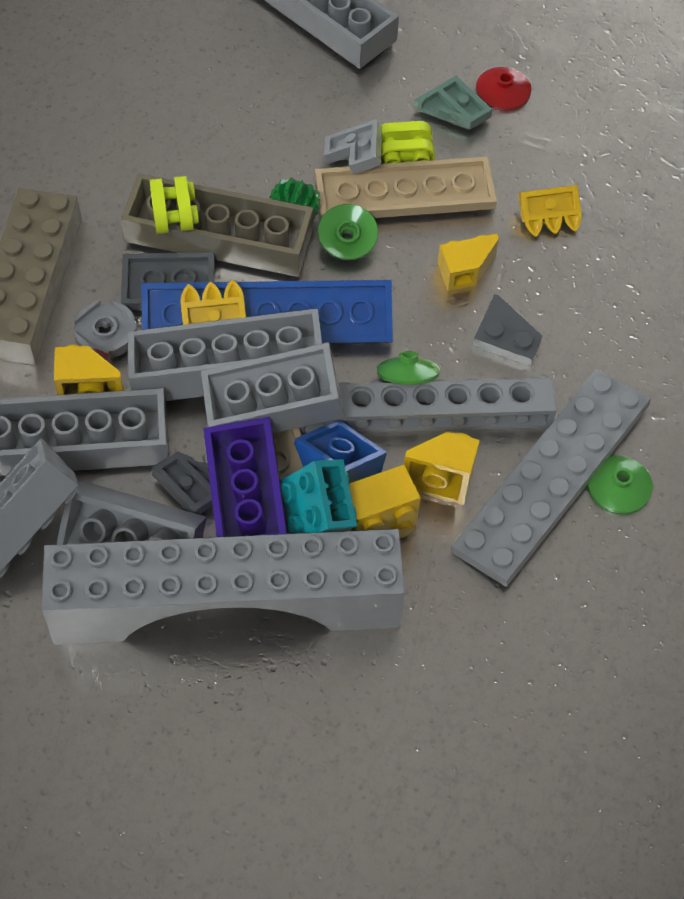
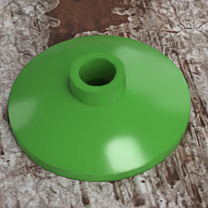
M341 204L332 207L322 216L318 227V237L322 247L333 257L341 260H356L364 257L373 249L378 237V227L375 219L366 209L354 204ZM349 233L353 238L344 239L342 235Z
M404 351L399 353L398 357L381 362L377 366V375L381 379L395 384H423L438 378L440 367L431 360L418 357L416 352Z
M619 455L610 456L587 484L592 499L603 509L616 514H630L639 511L648 503L653 491L652 479L647 469L638 461ZM617 477H622L627 481L622 482Z

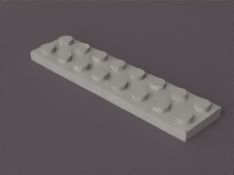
M596 369L452 544L451 553L507 587L595 476L600 467L647 410L651 399Z

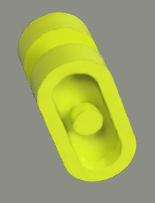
M393 122L381 125V164L435 160L432 128L427 122Z
M186 176L174 177L175 186L163 188L162 178L149 180L156 234L169 233L168 224L180 222L181 232L192 231L193 224L199 223L197 205H191L190 200H195L193 181L187 182ZM176 199L178 210L166 211L165 200Z

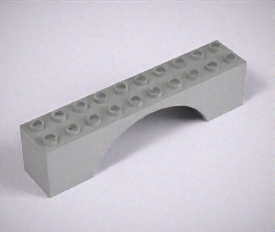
M399 529L44 545L42 613L54 645L124 641L134 631L154 621L182 613L218 608H260L289 612L315 620L331 631L400 628L405 590Z

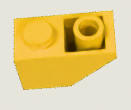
M498 233L479 235L475 238L461 241H450L439 246L437 264L447 291L472 287L478 284L496 257L499 242Z

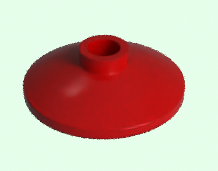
M509 67L488 69L479 76L476 83L477 95L489 107L497 110L508 111L520 108L528 102L531 96L532 88L528 78L520 71Z

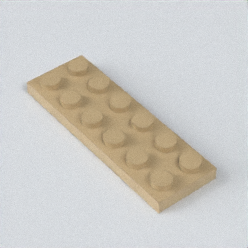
M488 156L381 164L371 170L362 171L357 174H353L349 166L315 169L316 188L320 192L319 210L321 218L329 209L341 204L358 205L366 209L373 218L496 209L497 206Z

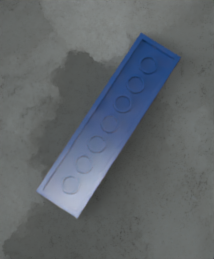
M392 280L236 282L244 295L246 317L318 309L322 344L327 342L329 344L393 342ZM209 282L141 283L142 330L183 325L181 295L187 284L192 285L199 294L200 300H202L204 289ZM212 282L219 289L222 298H224V292L229 282Z

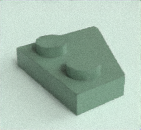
M457 76L414 99V108L416 110L469 130L492 116V108Z

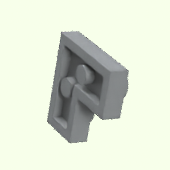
M378 119L325 137L324 157L330 164L349 158V167L353 174L380 166L382 126Z

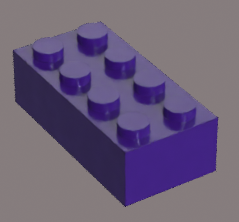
M270 417L203 428L216 536L238 537L288 534Z

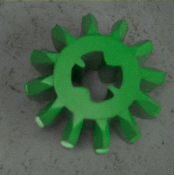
M292 177L289 180L280 179L279 183L275 184L269 197L272 200L313 207V219H315L320 208V192L314 190L312 184H305L303 180L296 181Z

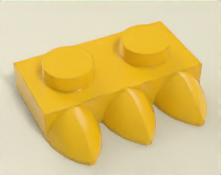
M578 185L526 191L518 194L522 223H525L528 231L533 236L537 237L540 233L543 220L548 229L554 234H557L562 218H564L568 227L574 232L579 228L582 212Z
M230 280L226 286L224 298H222L216 285L209 282L204 289L202 300H200L195 288L187 284L181 295L183 325L245 318V301L240 286L234 280Z

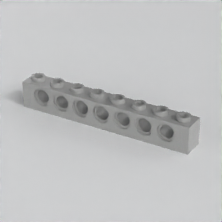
M471 378L464 381L438 379L415 385L383 383L380 381L365 384L341 382L339 386L345 418L300 427L299 430L301 435H304L337 420L342 421L358 433L548 428L553 423L557 410L552 378H498L496 380H477ZM425 402L430 405H422L420 403ZM394 403V404H397L398 406H390V405H388V404ZM362 404V405H365L366 407H358V406H356V405Z

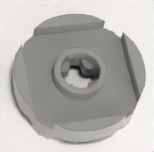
M100 301L90 303L79 311L74 321V335L77 345L89 346L91 349H99L104 353H109L111 360L128 350V332L137 331L134 315L131 310L116 301H111V304L102 305ZM101 326L104 328L112 327L108 333H100L99 329Z

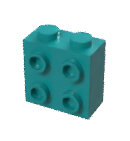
M344 459L313 461L280 480L281 496L285 504L289 534L346 532L357 527L356 509L352 503L349 476L345 469Z

